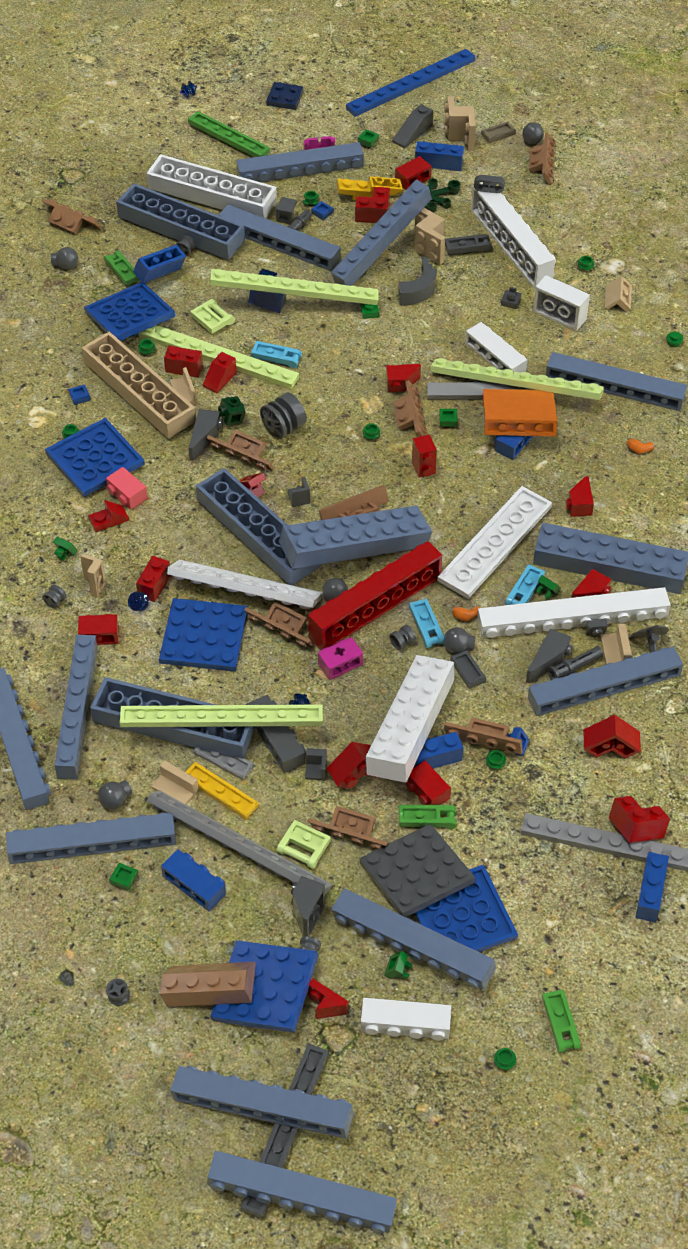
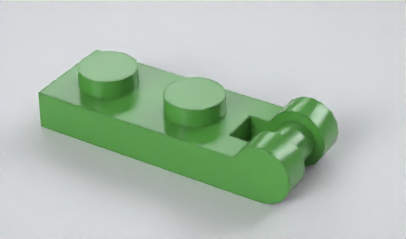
M119 250L114 252L113 255L104 256L106 265L110 266L125 286L140 281L133 272L134 267Z
M399 805V827H424L432 825L433 827L454 829L457 827V820L454 818L456 807L453 805Z
M564 989L542 994V1000L558 1053L565 1052L569 1048H573V1050L580 1049V1039ZM569 1034L570 1039L564 1040L562 1035Z

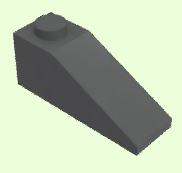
M422 104L419 105L408 116L392 142L405 149L433 125L434 110Z
M198 410L189 444L190 460H194L211 443L207 439L208 435L216 438L219 429H222L223 419H220V411Z
M550 629L527 670L526 682L531 683L547 672L548 667L560 664L565 656H569L573 645H570L572 637Z

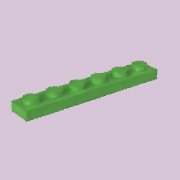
M199 111L188 118V124L253 157L266 156L270 153V147Z

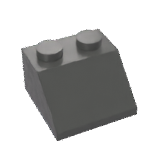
M301 876L299 882H295L292 886L291 894L293 898L291 905H293V914L302 936H310L325 907V885Z

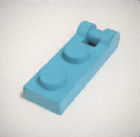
M256 341L251 352V357L285 364L290 368H296L299 363L298 360L302 356V352L298 349Z
M528 564L508 595L505 605L528 603L540 584L538 582L540 576H545V571Z
M423 599L409 603L410 612L421 634L425 648H430L434 644H444V635L428 600ZM430 634H435V637H431V638H430L429 635H430Z

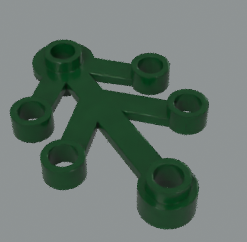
M434 178L429 179L427 186L432 198L430 201L433 202H428L425 208L433 213L437 208L436 203H440L445 209L450 208L451 200L438 196L446 193L458 194L461 183L458 180H451L448 182V187L432 191L437 188L438 181Z

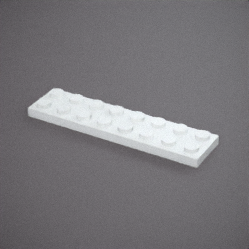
M521 486L440 573L437 581L469 599L551 509L552 502Z
M180 559L170 565L167 572L168 575H173L175 579L183 580L186 578L196 584L203 582L213 588H227V591L230 592L242 591L247 596L259 595L263 596L265 600L273 601L276 599L286 605H292L293 603L300 605L299 607L303 609L313 608L322 599V592Z

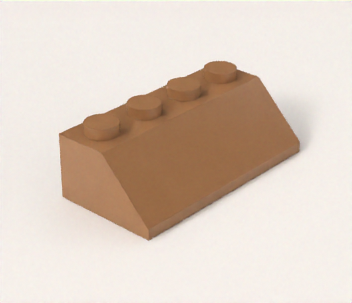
M238 962L171 966L162 974L159 994L167 1007L251 1003L256 963Z

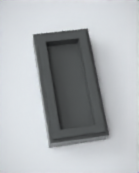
M468 650L450 657V661L454 662V668L469 689L486 682L485 675Z

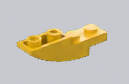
M370 176L368 181L337 179L336 182L338 194L351 195L352 200H356L357 196L373 197L374 187L390 188V196L396 195L403 190L401 180L396 178Z

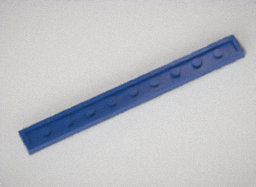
M464 49L347 103L346 110L356 117L474 62L475 55L469 50Z

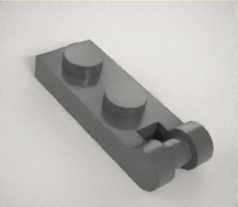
M488 234L445 239L448 255L474 251L490 252L493 249Z

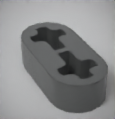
M478 175L475 177L474 188L477 191L501 193L504 191L505 180L502 177Z

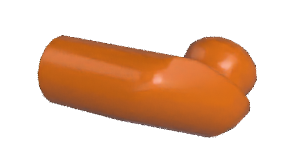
M629 439L627 441V447L637 454L654 450L652 442L643 444L636 439Z
M475 606L470 610L455 607L452 610V615L459 620L469 622L478 616L479 607Z

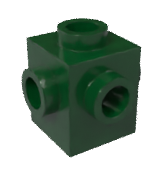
M238 396L222 398L218 407L220 417H222L226 426L243 423L246 411L244 404L241 403Z

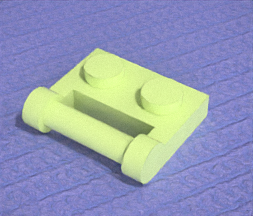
M210 299L190 311L191 317L211 334L235 322V317L219 307L214 299Z
M294 820L280 841L276 852L282 855L285 853L307 864V867L315 869L320 857L331 842V837ZM291 842L313 854L310 857L289 847L288 844Z

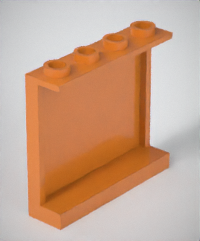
M483 389L484 435L556 436L557 414L553 392Z

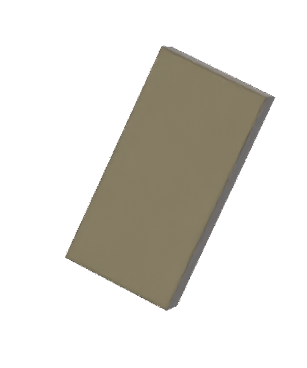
M509 121L481 130V135L488 143L516 134V129Z

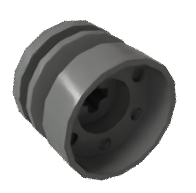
M289 392L283 393L275 401L269 402L260 409V416L265 428L277 439L284 438L292 430L298 429L307 421V416L301 402Z

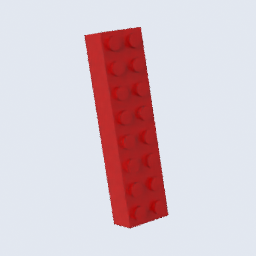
M427 541L418 545L409 553L403 554L393 563L387 564L380 571L374 572L367 579L359 581L351 589L343 591L338 597L327 601L325 605L314 609L308 614L309 639L320 650L329 648L437 581L441 573L443 554Z

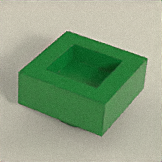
M367 129L358 137L360 144L370 148L379 140V134Z
M360 303L362 319L379 317L378 304Z
M439 409V426L457 427V409Z
M118 863L109 878V882L112 885L129 891L138 875V870Z

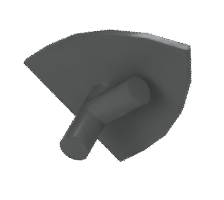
M655 625L634 632L629 636V639L647 637L650 653L657 651L656 642L659 640V635L667 634L669 628Z

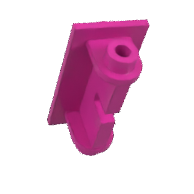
M318 137L306 138L303 143L304 150L335 146V137H321L320 142H318Z

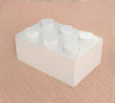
M545 275L535 287L533 312L577 331L587 320L590 294Z

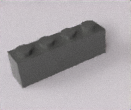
M265 695L246 705L277 704L274 700L271 701L268 695ZM256 726L257 732L283 773L305 764L306 749L303 744L298 743L293 729L290 730L288 726Z

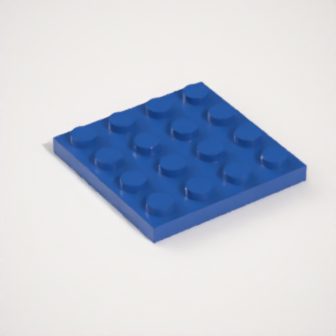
M142 282L84 307L85 313L106 333L111 332L120 341L175 317V311Z
M106 417L45 449L47 456L83 497L106 486V478L120 468L124 467L128 472H132L145 465L144 459Z
M173 598L159 663L236 672L247 618V612L244 610L248 606Z
M484 864L469 869L475 876V883L414 913L419 924L478 952L518 938V933Z
M236 940L229 963H256L252 1002L214 1004L210 1016L212 1021L295 1033L309 983L319 956L317 951Z

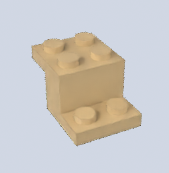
M448 96L447 103H444L445 135H448V141H464L468 151H474L476 130L474 106H455L454 96Z
M423 208L415 217L414 251L441 265L444 262L445 219L426 208Z

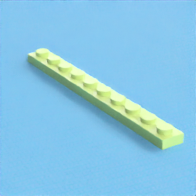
M211 269L210 285L371 305L378 304V289Z
M158 325L139 333V338L150 339L154 343L166 347L174 346L202 351V359L210 362L222 351L236 358L237 371L292 389L299 379V373Z
M443 358L435 359L430 370L433 373L600 400L604 391L603 386L595 383L585 384L577 380L567 381L563 378H549L546 375H531L528 372L518 373L510 369L500 370L496 367L464 364L461 361L452 362Z
M323 705L121 706L120 727L323 726Z

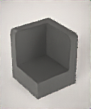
M281 197L276 208V222L286 224L293 222V210L297 200Z
M301 477V487L288 489V496L292 507L310 504V489L305 477Z
M307 748L305 779L325 781L327 749Z

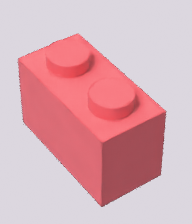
M124 467L106 478V489L109 494L118 498L119 502L122 505H126L130 510L148 499L146 486Z

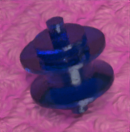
M188 81V85L182 83L180 94H183L186 98H189V94L195 96L197 85H194L191 81Z
M133 592L128 597V606L133 611H144L149 605V598L143 592Z
M296 693L293 695L294 700L289 701V705H311L306 694Z

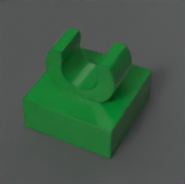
M58 536L55 538L53 543L57 549L54 554L57 555V558L64 561L68 554L75 556L77 549L72 543Z
M543 575L540 576L538 582L541 586L537 588L538 594H541L543 590H547L545 598L550 599L552 592L559 593L561 587Z
M400 951L390 956L384 976L390 979L397 976L400 979L408 978L409 974L404 972V968L407 970L412 968V964L407 961L408 955Z

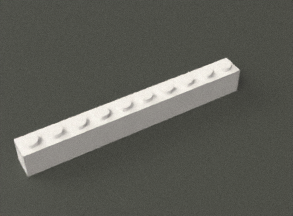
M664 587L478 608L477 622L481 638H494L496 636H512L514 634L549 631L550 629L585 627L589 620L607 619V624L636 620L643 621L653 618L661 619L668 617L671 605Z

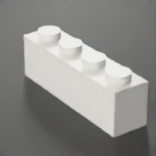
M480 322L466 331L465 344L493 367L500 370L510 369L518 373L526 372L527 359L525 356L517 352L513 346L505 342L502 337L494 333L488 326Z
M363 998L361 1032L370 1035L383 1033L393 1037L406 1035L415 1039L428 1037L438 1041L449 1039L451 1005Z

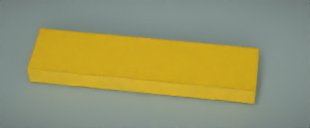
M194 762L186 771V773L198 779V789L245 820L259 807V802L197 762Z

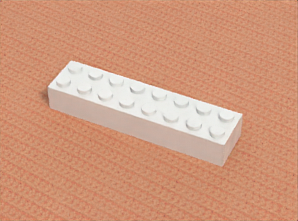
M161 154L146 173L148 189L221 210L229 204L266 219L277 203V190L275 186Z
M473 185L471 211L531 286L535 289L545 275L553 278L556 263L554 255L542 244L538 236L523 221L521 215L514 210V207L509 204L505 196L501 193L477 191Z
M416 655L366 755L367 775L407 782L454 682V662Z

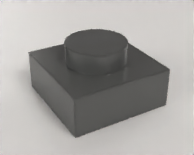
M607 619L587 621L585 626L586 635L599 636L605 633L608 627Z

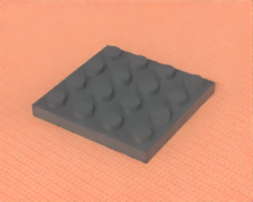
M426 825L389 843L387 846H383L381 849H377L359 858L361 866L396 911L404 917L475 883V876L432 825Z

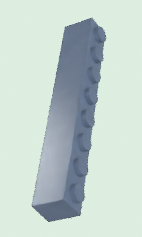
M360 142L240 159L236 160L237 175L262 182L364 167V153Z
M418 180L413 182L334 268L331 273L335 284L352 286L432 199L428 186Z
M229 204L218 215L244 225L246 239L323 269L332 271L341 260V247Z
M552 352L546 369V376L549 378H563L567 381L577 380L585 384L595 383L604 387L603 393L676 411H681L687 390L686 384Z
M76 635L55 759L57 779H78L98 651L95 635Z
M674 646L661 648L658 651L644 653L634 658H626L623 661L608 663L598 668H590L584 672L572 673L562 678H554L548 682L536 683L529 687L528 700L535 715L540 716L681 676L683 663Z
M0 668V735L25 810L48 804V795L51 792L48 783H43L42 779L45 778L43 768L37 765L40 760L37 751L32 750V747L35 746L31 735L27 736L26 732L29 731L26 719L22 720L21 718L24 713L21 704L17 705L16 703L19 700L16 689H11V686L14 685L11 674L7 675L5 668Z
M159 813L158 815L149 816L140 815L132 818L121 817L115 820H98L90 823L78 822L72 825H56L47 828L36 827L30 830L6 832L7 855L10 864L176 845L173 813Z
M345 888L331 909L335 917L334 919L342 925L348 924L360 934L367 933L379 943H388L395 951H404L416 961L421 959L435 970H444L451 978H460L466 981V984L472 988L477 989L479 987L484 990L496 970L494 959Z
M179 1066L170 1089L174 1101L347 1139L354 1116L352 1104L344 1099L333 1100L321 1094H315L314 1096L298 1089L291 1091L279 1085H264L257 1080H241L234 1075L227 1077L215 1071L204 1072L193 1066Z
M219 1151L214 1152L207 1178V1185H210L216 1191L229 1190L239 1197H255L261 1203L274 1202L278 1203L280 1207L289 1210L297 1208L307 1215L314 1216L319 1214L325 1216V1219L329 1221H346L348 1225L356 1228L365 1226L379 1234L389 1233L397 1203V1198Z

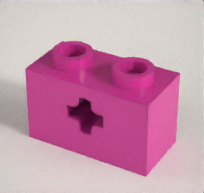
M350 637L318 652V665L327 678L331 680L363 665V652L353 638Z

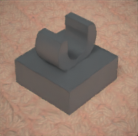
M514 287L505 290L501 299V306L517 309L522 293L516 292L517 288Z

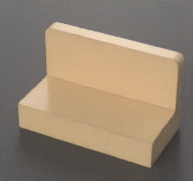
M622 276L606 285L605 308L607 310L616 304L625 312L631 309L632 285Z
M185 367L183 368V377L170 380V385L195 406V389Z
M82 554L80 558L84 579L89 581L91 595L98 597L106 584L103 561Z
M625 623L617 625L616 633L601 635L606 664L631 658L632 653Z
M164 760L160 765L161 775L153 783L152 789L155 791L160 790L187 805L199 790L198 779Z

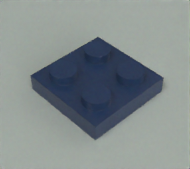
M274 82L266 100V106L296 110L303 94V86Z

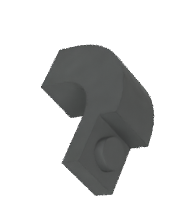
M428 257L422 258V276L413 281L399 282L398 297L400 306L420 303L433 294L436 288L437 268H433V265L429 264Z

